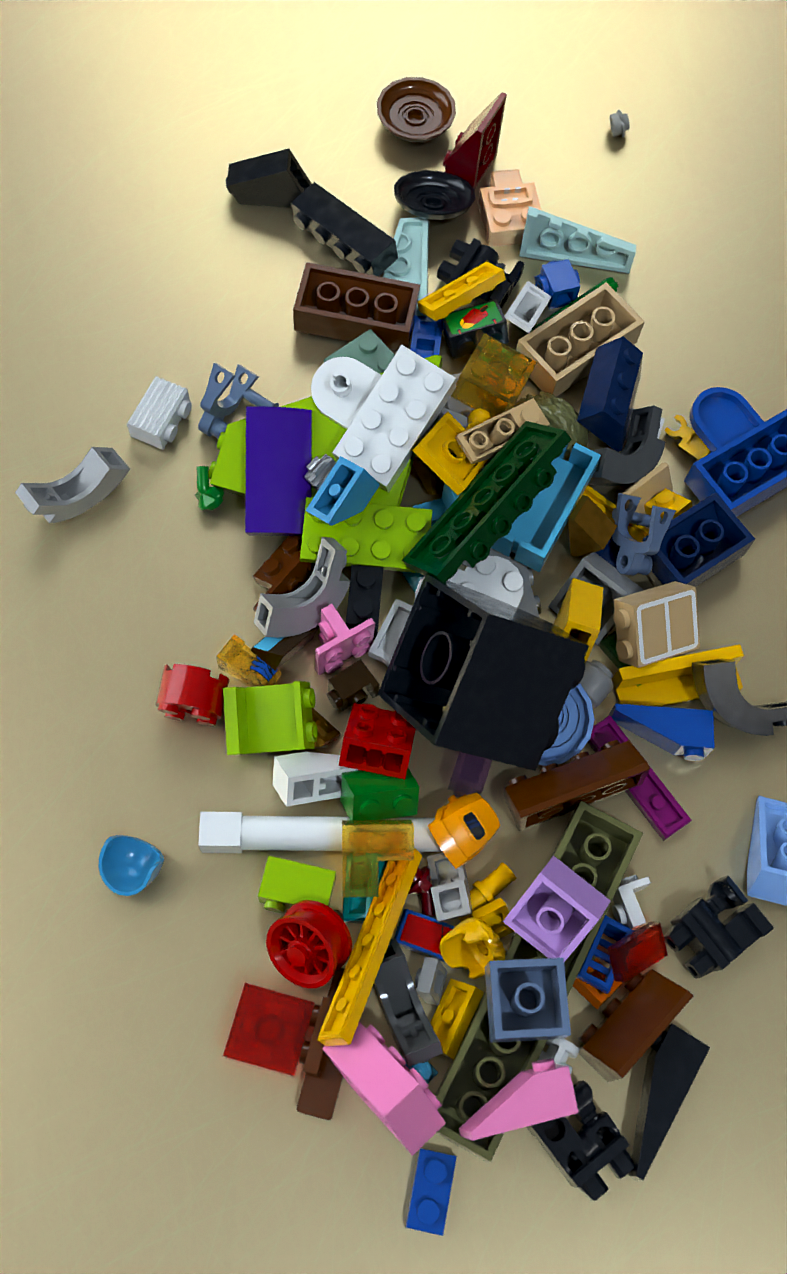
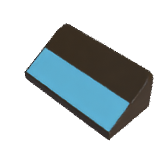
M319 626L295 636L264 637L252 647L251 651L276 671L313 639Z

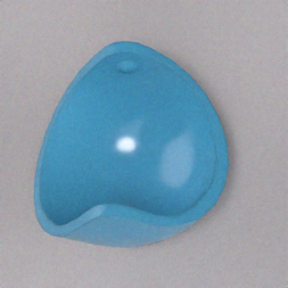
M115 835L109 837L102 847L99 856V872L105 885L114 893L123 896L135 895L146 888L157 877L162 868L164 856L156 847L144 840L126 835Z

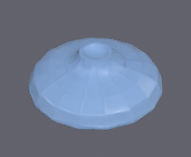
M580 683L570 690L558 717V736L554 744L543 752L539 765L562 764L579 754L590 740L595 718L592 701Z

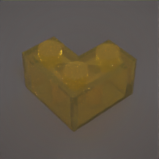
M343 820L342 895L343 897H379L378 861L414 860V824L412 820Z

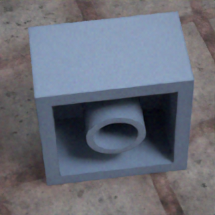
M564 958L489 961L485 966L490 1043L553 1040L571 1036Z

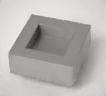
M425 957L422 968H419L416 973L415 988L425 1003L439 1005L448 971L440 960L436 958Z

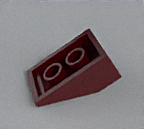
M501 92L470 123L465 132L461 131L459 133L454 149L452 151L449 150L443 160L446 173L454 174L468 181L474 189L497 155L507 94Z

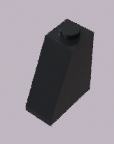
M289 148L230 163L228 177L225 180L228 192L233 194L239 204L292 208L291 202L312 184Z

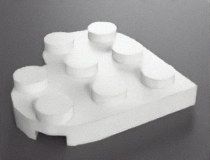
M489 555L485 560L477 563L474 568L467 567L464 571L458 569L456 574L448 579L450 582L493 597L516 608L519 607L524 595L523 577L518 568L509 560L499 556ZM424 577L419 581V584L415 591V599L422 585Z

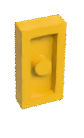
M452 978L445 989L430 1024L440 1040L443 1050L441 1055L454 1059L484 992L476 986Z

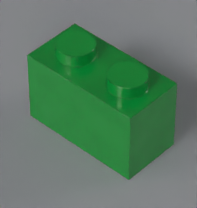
M409 768L407 769L406 779L362 770L342 773L340 801L352 824L417 815L420 786Z

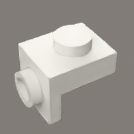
M632 875L622 879L613 898L615 905L612 906L616 921L633 930L640 928L646 923L634 893L645 889L651 884L649 877L638 880L637 875Z

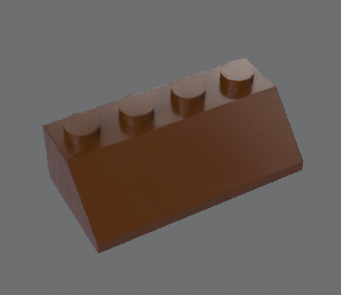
M306 262L293 308L294 331L351 342L371 329L390 350L398 351L401 345L409 348L420 284Z
M614 740L601 746L602 751L589 755L588 751L571 757L570 763L558 767L557 763L550 764L539 770L540 774L527 778L526 775H522L508 782L509 786L504 787V797L517 829L521 831L574 811L581 801L590 805L642 785L650 770L648 762L630 740L620 743L619 740Z

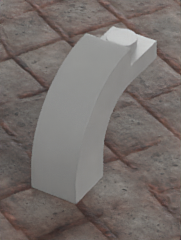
M91 447L82 462L65 477L50 483H21L15 493L24 503V507L33 515H43L49 523L62 522L84 513L105 499L121 483L130 471V468L113 448Z
M322 537L313 572L300 588L287 594H260L254 624L265 637H290L307 632L320 623L321 609L330 604H333L337 609L351 581L341 573L347 562V550L334 538Z

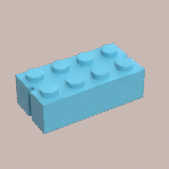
M578 443L574 444L568 461L563 459L568 447L567 444L561 455L551 462L557 471L551 486L539 492L533 499L530 510L517 517L512 523L510 532L498 539L491 547L492 549L508 557L513 552L516 554L514 560L540 573L568 522V517L591 480L601 457L600 454Z

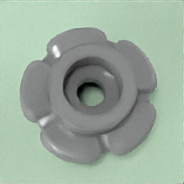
M617 110V113L610 114V126L614 137L619 135L624 137L625 131L630 130L627 113L622 114L620 110Z

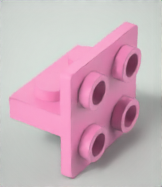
M333 604L321 609V620L318 623L320 634L318 637L322 646L315 650V671L318 675L324 672L330 674L341 668L344 664L343 661L350 657L359 658L366 654L373 644L374 620L370 618L349 630Z

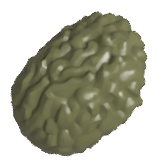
M540 391V394L535 396L527 394L526 398H521L512 406L514 408L534 398L550 423L549 426L566 430L572 440L568 444L564 460H569L575 443L587 448L589 431L577 422L578 413L563 398L555 397L550 392Z

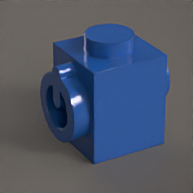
M569 259L551 261L542 265L540 275L534 277L535 286L551 296L547 304L549 310L563 307L578 297L580 278L578 271L573 269Z

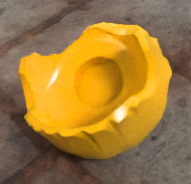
M470 917L460 922L441 939L439 946L445 963L452 969H468L470 971V979L484 976L485 966L489 961L505 960L506 950L503 948V943L500 941L498 934H495L491 927L479 918Z

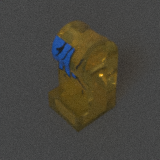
M235 634L216 656L218 668L248 687L274 685L282 675L279 669L274 671L254 654L251 648L245 645V641Z

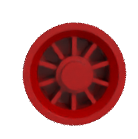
M313 900L299 901L291 906L283 917L276 920L270 926L266 937L268 955L279 973L293 984L303 988L313 989L324 986L333 977L335 971L340 969L349 960L352 952V939L348 927L343 921V914L339 910H333L327 905Z

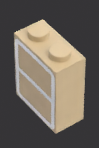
M674 581L613 599V619L616 625L617 637L616 651L619 661L640 668L700 648L695 586Z

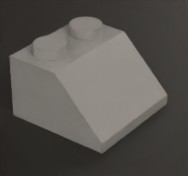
M593 552L580 561L548 607L558 614L573 578L603 587L601 627L595 644L598 646L615 627L613 599L637 593L644 589L624 574H620L614 566Z

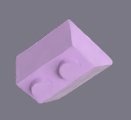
M553 856L503 922L547 958H564L565 962L599 921L611 901Z

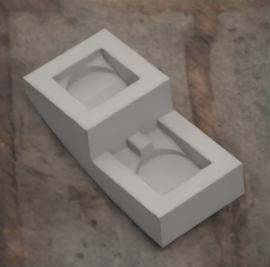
M443 852L427 856L433 885L430 888L437 922L471 915L472 905L465 864L455 869Z

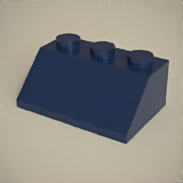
M624 336L597 347L577 418L578 423L617 452L622 451L640 381L643 352Z
M715 492L671 520L658 553L650 555L653 561L652 572L662 585L677 581L696 587L744 556L755 538ZM648 535L643 538L642 542L647 540Z

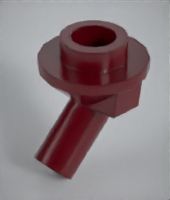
M424 866L421 869L418 867L408 894L421 893L422 914L426 916L436 915L430 888L433 886L430 883V868L428 866Z

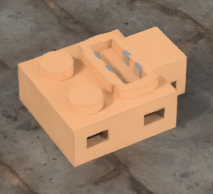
M519 169L493 171L490 186L480 188L478 205L488 246L521 244L529 206L541 210L535 183H522Z

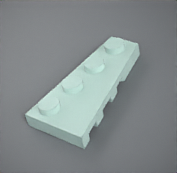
M529 206L520 248V257L546 261L569 259L571 265L630 273L636 253L635 244Z
M422 217L400 218L394 236L398 259L384 271L383 277L420 284L419 301L428 296L429 220ZM417 304L415 315L428 317L419 311V307Z

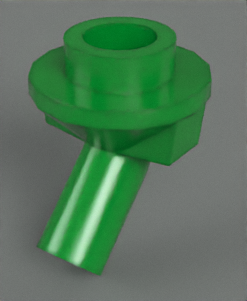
M197 466L198 492L195 496L198 499V507L200 510H214L223 502L222 497L225 491L222 488L209 486L208 466Z

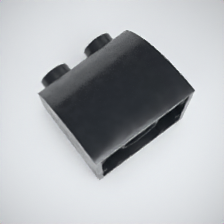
M426 573L377 695L434 746L536 771L543 752L554 744L558 736V717L570 690L575 688L583 678L586 665L584 657L589 645L556 625L526 611L448 580L447 582L440 581Z

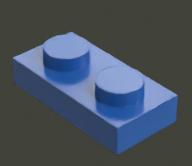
M419 1149L406 1228L443 1236L457 1156Z

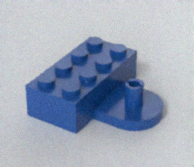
M714 387L700 393L691 407L689 418L693 430L712 453L693 463L684 482L700 502L716 492L736 517L787 487V409L764 422L747 400L734 390Z

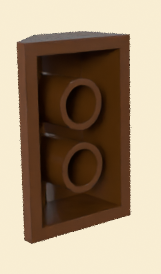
M653 969L643 975L638 971L624 986L628 990L625 996L620 1001L616 997L613 998L601 1013L605 1018L597 1027L593 1023L590 1024L579 1036L578 1039L582 1044L579 1046L580 1051L578 1054L607 1082L623 1079L694 995Z

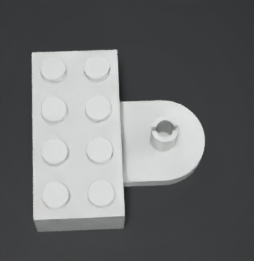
M403 345L400 346L382 375L356 359L336 357L326 361L317 369L311 383L312 397L319 411L327 418L347 429L332 452L335 459L338 461L341 456L364 468L380 484L379 487L388 493L413 456L414 452L412 450L427 434L456 388L455 377Z

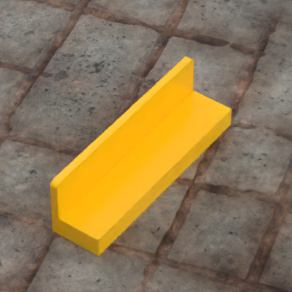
M738 644L668 658L640 668L634 666L619 668L611 680L619 704L664 707L700 699L694 685L692 662L723 658L735 661L736 665L744 657L741 645ZM736 668L737 684L740 691L743 685Z

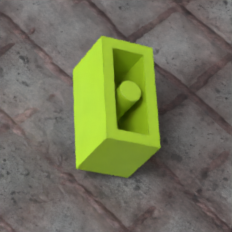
M268 855L258 893L259 903H264V909L276 913H284L285 909H289L295 903L303 900L317 901L329 907L336 881V871Z

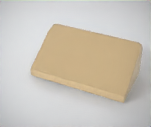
M666 462L661 463L622 493L641 498L635 512L645 514V503L665 488L673 491L669 465ZM629 500L626 501L625 510L629 506Z

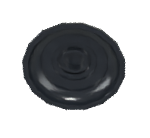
M423 170L411 172L400 177L394 184V196L400 206L411 214L428 220L456 218L466 213L476 199L475 189L468 181L454 174L442 171Z

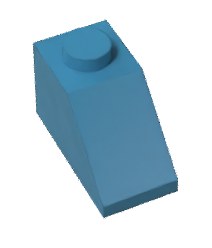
M340 456L305 511L333 526L362 512L380 484L364 468Z

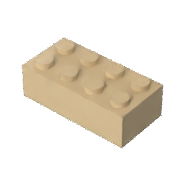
M604 283L519 339L515 356L525 366V374L541 391L550 392L557 397L590 374L597 347L622 336L634 345L639 339L645 321L607 283Z

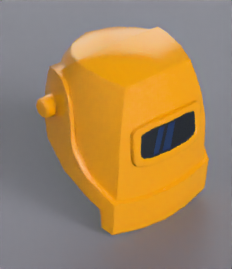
M476 792L469 795L465 794L459 798H456L455 795L448 797L450 803L440 807L436 811L435 820L428 825L440 849L455 869L473 859L491 840L500 827V822L494 809L488 801Z

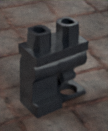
M475 238L471 244L457 239L450 250L449 257L459 261V263L455 266L444 260L438 268L437 278L449 284L487 261L503 269L506 280L496 285L493 290L474 298L470 304L477 305L497 299L502 310L509 299V295L523 274L524 263L518 261L511 273L506 274V265L498 263L499 255L493 248L481 245V241Z
M728 875L710 885L708 896L705 900L702 897L694 900L680 915L671 920L670 923L673 926L663 937L668 946L675 952L680 951L687 944L693 950L695 955L685 963V966L695 979L714 971L723 970L756 940L764 937L774 929L755 903L741 906L725 921H720L718 918L720 912L743 905L749 901Z
M582 1080L573 1085L579 1112L576 1113L575 1117L582 1124L578 1132L575 1131L566 1117L527 1126V1129L537 1138L569 1184L579 1188L590 1200L596 1201L609 1189L597 1173L608 1165L615 1176L621 1179L636 1166L626 1150L630 1144L621 1135L619 1129L606 1112L597 1113L595 1111L596 1107L593 1103L592 1089L588 1083Z

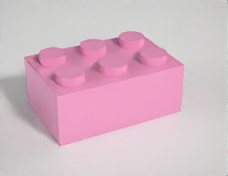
M359 1022L350 1045L324 1046L322 1049L351 1088L413 1156L446 1124L438 1112L442 1105L427 1088L428 1084L414 1068L410 1070L405 1065L406 1061L392 1045L389 1048L385 1044L382 1046L386 1041L375 1027L369 1025L365 1028Z

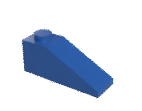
M615 704L609 713L617 725L672 755L684 756L685 760H703L715 748L713 710Z

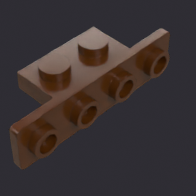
M301 535L288 536L253 575L258 585L269 589L265 594H287L293 592L310 578L315 563L300 562ZM257 602L256 605L253 607V610L255 611V613H256V610H257L258 602Z
M345 968L335 971L328 996L323 997L321 1006L315 1004L309 1026L315 1027L311 1042H304L299 1058V1063L304 1064L303 1072L306 1075L296 1109L300 1113L328 1121L333 1117L343 1076L322 1048L325 1045L317 1039Z

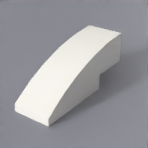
M527 281L504 318L529 334L547 306L551 296Z

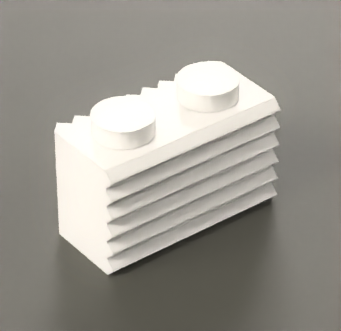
M156 376L127 423L130 436L163 450L168 442L171 443L175 439L179 421L182 418L186 419L191 411L192 403L189 399L188 390L185 387L182 388L180 385Z

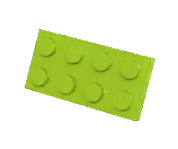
M306 497L305 510L312 501V497ZM368 503L362 512L333 526L305 511L300 562L315 563L322 537L334 538L347 550L345 566L384 567L383 570L418 573L409 569L402 559L431 528L432 510Z

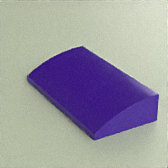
M246 406L245 533L249 536L302 535L306 497H312V485L304 478L308 472L306 466L312 461V410Z

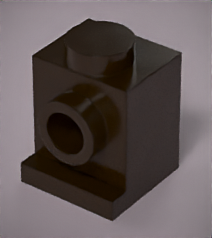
M360 659L328 680L329 692L327 697L336 710L341 708L344 711L350 706L353 708L354 703L363 704L368 699V694L372 698L377 697L380 684Z

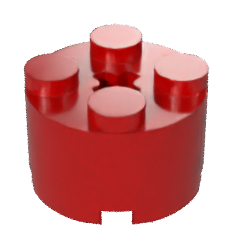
M167 664L163 669L155 705L158 707V711L165 713L164 717L168 719L184 721L185 716L197 718L196 722L199 724L216 726L217 720H220L224 708L223 688L228 687L230 679L223 674H219V679L210 677L211 670L197 666L173 664V669H171Z

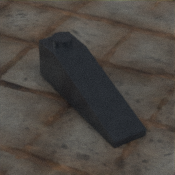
M669 1024L650 1046L652 1050L647 1057L632 1152V1160L636 1167L629 1172V1176L635 1180H644L710 1049L709 1046L674 1024Z

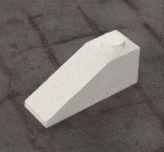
M300 752L274 756L273 786L286 807L341 798L342 773L359 770L339 766L340 755Z

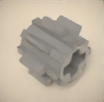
M324 454L321 459L316 456L306 466L308 472L304 478L318 491L336 462L327 454Z

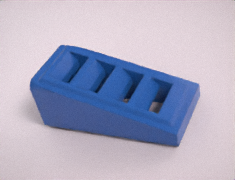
M605 915L576 978L608 994L635 931ZM605 934L618 941V945L616 946L601 938L602 935ZM598 944L614 952L613 957L597 949ZM593 955L609 963V969L593 961ZM588 967L606 975L604 981L587 973Z

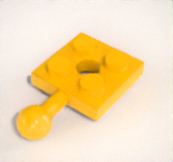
M474 409L468 415V425L464 428L447 411L412 451L447 486L459 495L467 488L488 460L471 464L455 437L492 417L485 409ZM449 449H451L452 451H454V453L456 454V457H454V456L449 452Z

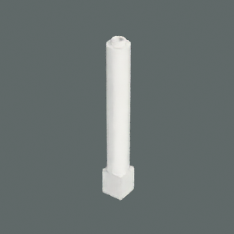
M200 811L198 846L201 853H243V850L401 852L414 848L418 852H442L428 828V825L435 818L399 817L352 824L349 817L243 816L242 812Z

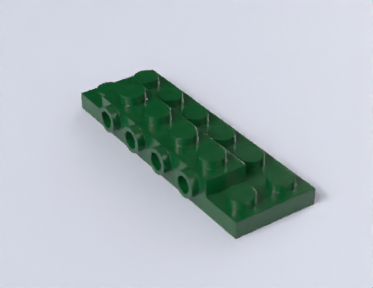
M525 421L402 559L405 565L424 576L427 573L440 581L447 582L448 579L456 574L462 564L474 568L477 563L485 560L489 556L490 548L495 542L510 532L512 523L517 517L530 510L533 499L539 492L550 487L553 483L554 475L557 471L551 462L561 455L563 449L572 440L566 430Z

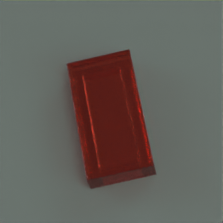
M651 921L608 947L616 982L625 983L668 956L660 922Z

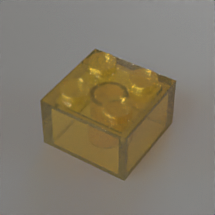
M484 333L460 374L451 397L473 409H485L493 418L513 408L537 361Z

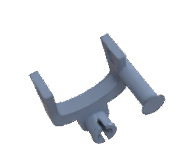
M214 363L205 395L200 403L201 408L205 411L198 424V429L207 436H214L218 439L221 432L226 431L228 425L223 421L225 416L232 414L237 409L242 398L255 406L279 407V403L274 404L250 389L259 376L242 365H237L234 375L224 367ZM220 372L224 373L222 383H219L217 380ZM244 373L248 375V379L245 384L241 382V378ZM232 382L229 395L225 399L217 401Z
M618 493L617 506L612 511V518L617 525L612 539L620 546L616 560V568L620 574L634 576L637 573L648 575L651 572L653 561L650 555L658 553L676 510L652 505L651 515L637 513L635 510L641 498ZM629 500V506L625 510L626 501ZM662 512H664V516H663V519H662V521H661V516H660V515H661ZM629 524L649 527L647 540L643 542L635 540L628 532Z

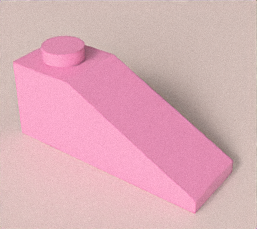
M543 1059L533 1062V1069L520 1072L459 1128L460 1136L473 1141L579 1113L569 1066L555 1064L554 1059Z

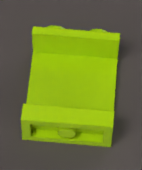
M294 681L290 684L223 688L227 755L315 749L314 742L318 738V729L312 719V708L315 707L316 698L314 689L310 688V682Z

